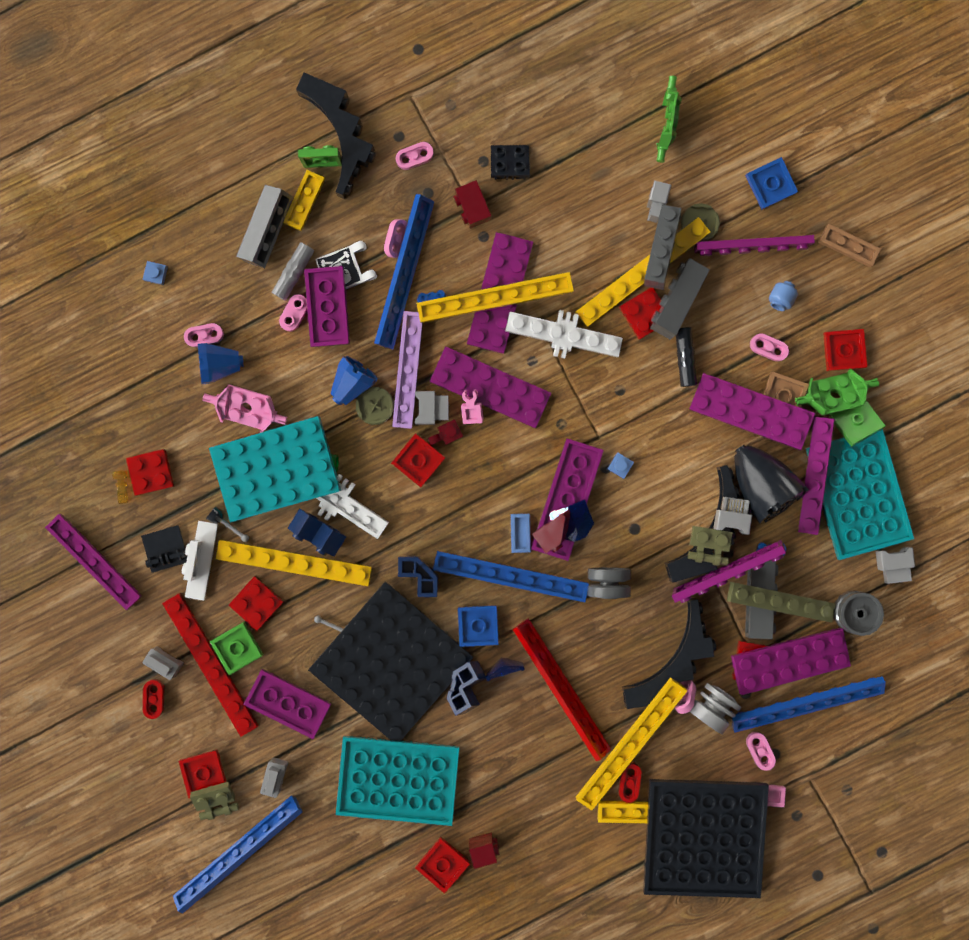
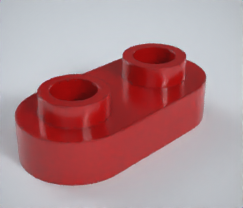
M158 679L146 682L143 687L142 710L145 717L149 719L158 718L164 711V684ZM153 685L158 688L157 692L152 690ZM152 705L157 707V711L152 710Z
M633 762L627 766L620 776L618 793L620 798L626 803L634 802L639 795L642 773L639 766ZM629 769L634 770L632 775L627 774ZM627 788L631 789L630 794L625 793Z

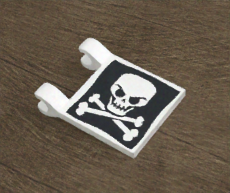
M358 241L351 246L315 259L318 268L343 266L346 289L377 278L374 270H369L363 274L360 271L354 253L367 249L363 241Z

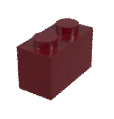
M477 180L455 189L456 195L453 198L457 207L461 206L463 213L460 215L464 225L468 224L471 229L491 220L490 211Z
M492 832L469 838V852L474 869L497 863L500 848L497 837L493 838Z

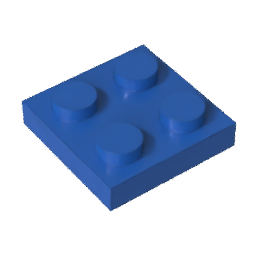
M782 157L745 175L761 210L798 193Z
M497 605L458 607L460 647L498 645Z

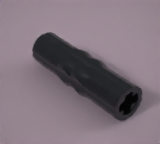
M683 327L679 329L676 335L680 386H696V360L694 357L692 327Z

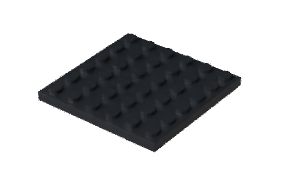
M385 581L310 666L308 671L388 739L400 742L452 683L453 671L470 662L473 656L463 647H460L453 638Z
M649 779L643 881L644 895L761 898L769 785L762 782Z

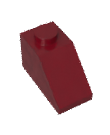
M569 509L532 534L545 553L551 550L554 553L563 547L562 542L567 539L571 514Z

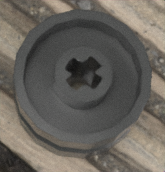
M611 567L588 568V579L600 582L588 586L589 597L602 599L631 597V586L619 584V582H626L631 579V569Z
M855 590L847 591L835 601L834 620L840 628L859 636L870 635L877 631L883 622V606L871 594Z

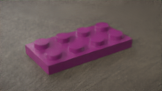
M344 267L304 269L310 347L350 344Z
M261 669L244 705L314 739L331 703Z

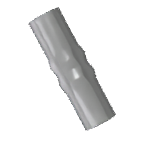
M301 242L299 243L286 268L282 271L278 282L271 292L272 294L284 301L287 300L314 253L312 248Z

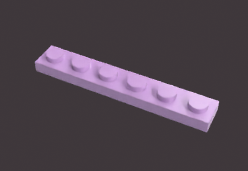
M404 311L392 427L412 429L423 324L420 323L418 312Z

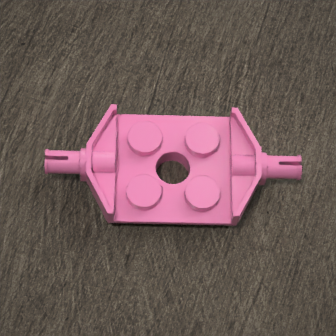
M229 384L220 395L212 396L205 393L203 396V401L215 405L220 422L227 419L261 429L260 433L272 422L284 425L287 422L288 417L277 414L272 399L268 395ZM243 403L250 404L252 409H246L243 406Z

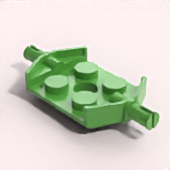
M669 76L668 87L666 88L662 106H668L665 111V119L668 120L663 127L659 143H656L658 150L656 161L660 163L665 162V154L668 147L674 142L677 134L676 128L682 98L679 96L676 88V76Z
M849 369L845 374L813 381V378H811L806 396L796 397L795 403L797 406L808 403V406L811 405L823 416L861 407L866 402L868 388L879 386V381L877 378L866 381L852 369ZM831 393H838L840 398L832 397Z

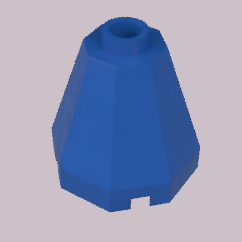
M207 343L198 344L202 385L211 384L240 372V367H244L243 355H239L238 351Z
M344 356L339 362L331 390L332 400L339 405L349 404L371 388L378 380L377 376L370 369L367 368L366 370L363 368V364L349 356Z

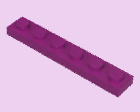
M814 235L705 241L697 242L694 245V252L700 253V256L712 255V252L727 255L731 254V251H739V254L750 253L751 250H758L759 253L769 252L770 249L788 251L789 248L797 247V250H807L815 243Z
M814 417L805 485L809 491L803 496L798 532L819 534L835 419Z
M58 514L45 527L125 610H129L142 597L62 514Z

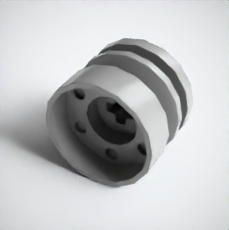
M707 683L705 688L711 694L708 695L701 691L700 694L706 701L703 703L695 700L690 712L706 725L723 735L730 725L724 718L725 714L734 718L736 715L729 710L730 707L739 711L741 706L721 688Z

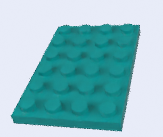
M320 416L209 448L230 522L341 491Z
M883 429L853 447L850 446L844 437L833 440L831 443L822 508L837 560L914 539ZM810 447L805 448L808 457H809Z
M343 736L336 815L452 826L459 746Z

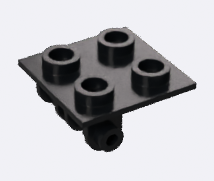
M491 145V178H495V180L504 179V176H506V180H508V176H512V180H514V176H516V179L523 180L529 178V145Z
M179 525L141 536L148 559L145 560L147 568L150 567L151 573L187 562L186 549Z

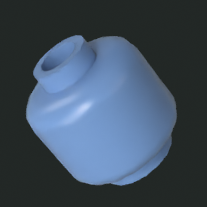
M789 281L776 283L769 296L770 305L778 311L791 309L798 296V292L794 288L795 285Z

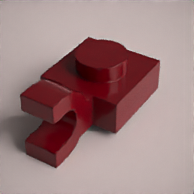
M454 419L437 427L439 433L429 437L428 441L431 446L442 440L447 445L462 438L463 435Z

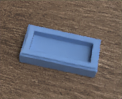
M510 514L511 553L531 552L530 514Z

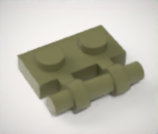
M692 526L689 545L697 546L696 552H688V559L695 560L698 563H702V561L710 562L716 566L720 564L727 565L728 558L722 557L721 551H730L733 532ZM704 548L714 549V554H704Z
M229 782L190 793V799L196 811L205 809L204 812L199 813L200 820H212L216 816L223 814L227 816L239 810L238 803L230 804V802L235 801V795ZM222 805V807L213 808L214 806Z

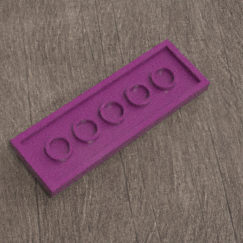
M496 232L481 290L522 282L533 241ZM517 304L475 312L467 345L504 354L510 333L505 332L509 312L515 313Z
M446 346L430 380V383L462 396L464 390H467V395L473 397V391L477 390L478 397L476 403L481 402L483 406L535 429L551 395L550 392Z
M705 373L701 377L689 408L693 412L800 451L815 415L814 412Z
M566 438L537 530L569 509L571 514L567 539L562 542L563 547L553 553L551 550L545 553L534 538L532 550L569 561L604 450Z
M782 540L777 541L718 568V570L674 588L672 598L675 603L678 601L684 603L692 598L691 595L696 593L699 595L704 594L713 585H717V587L722 586L728 582L727 579L733 576L735 578L742 577L751 568L757 570L765 566L764 563L772 560V562L780 560L784 557L783 554L786 553L785 546Z
M836 628L731 656L738 691L741 695L851 666L843 628Z

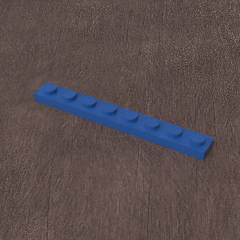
M421 194L415 195L374 344L388 349H394L434 205L433 200Z
M437 551L433 570L580 602L586 601L589 586L587 582Z
M882 676L873 677L866 681L850 683L847 686L834 687L828 691L815 692L809 696L796 697L786 702H777L767 707H758L751 711L739 712L735 714L734 718L731 717L734 733L885 694L886 682Z
M291 795L173 895V899L178 912L184 913L299 816L302 810L297 799Z

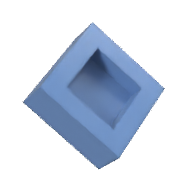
M147 261L143 280L164 285L168 267Z
M617 452L607 469L624 479L634 462Z

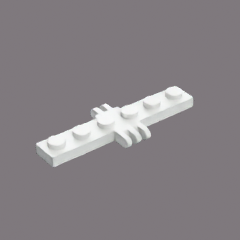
M559 310L557 322L509 312L505 332L552 342L551 348H555L553 354L555 357H558L559 350H562L561 358L565 359L567 351L570 352L572 347L619 357L623 338L576 327L579 314H574L573 321H571V312H567L565 319H563L564 311Z
M340 474L337 476L339 482L341 481V479H342V477H343V476L340 475ZM346 478L340 484L341 491L316 498L321 501L319 507H321L318 513L319 516H322L327 511L328 513L324 519L328 521L331 515L335 517L339 513L377 539L389 523L349 496L355 484L351 483L349 488H346L349 482Z

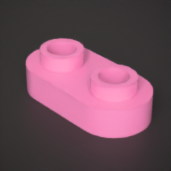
M420 142L404 148L397 153L396 163L403 170H409L428 163L433 158V148L427 142ZM426 151L427 155L421 156L420 153ZM408 158L409 162L403 163L402 160Z
M395 219L390 223L384 244V251L388 257L398 258L408 224L405 220Z
M303 295L292 296L280 316V326L288 332L295 331L299 327L307 312V299ZM297 301H301L300 307H295ZM287 318H292L291 324H286Z
M214 323L191 327L184 333V340L191 347H198V344L201 343L216 344L224 337L223 329ZM213 331H217L216 337L211 336ZM197 334L198 340L193 341V336Z
M757 334L750 341V348L753 352L773 361H782L788 356L789 349L784 342L765 334ZM757 341L762 342L761 348L757 346ZM775 349H779V350H780V354H779V355H776V354L774 353V350H775Z
M692 680L678 682L687 689L686 694L674 707L680 714L690 712L694 706L696 686Z
M759 732L750 733L747 736L746 744L756 765L761 770L767 771L775 766L776 759L767 739ZM759 739L758 744L754 745L753 740ZM763 756H767L765 762H761Z

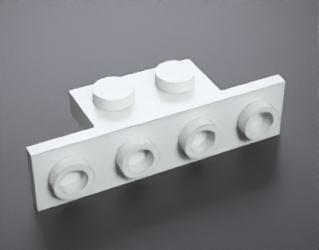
M198 521L195 540H191L190 544L186 546L185 555H188L187 562L182 567L183 580H188L185 593L186 598L205 600L218 524Z

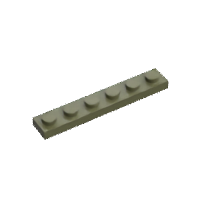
M730 582L727 596L728 602L831 623L836 605L835 603Z

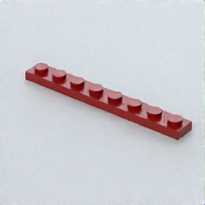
M178 593L163 602L164 608L240 737L257 728L259 725L249 708L244 705L245 701L225 670L182 594Z
M529 618L523 620L513 628L514 633L595 761L601 760L611 750L610 746Z

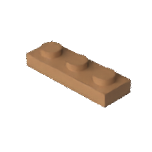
M830 224L826 225L818 242L868 267L874 265L881 250Z

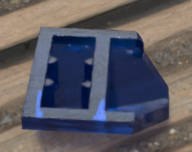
M585 499L548 513L550 519L553 520L568 509L571 512L567 539L565 540L576 542L586 538L594 525Z
M501 657L486 673V679L490 681L493 678L513 672L524 671L523 662Z

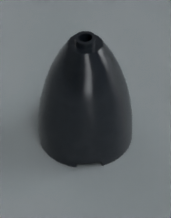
M742 445L735 450L737 454L734 456L737 481L744 500H749V509L759 524H762L763 521L766 523L777 517L795 503V500H800L808 493L809 489L800 478L771 454L751 445Z

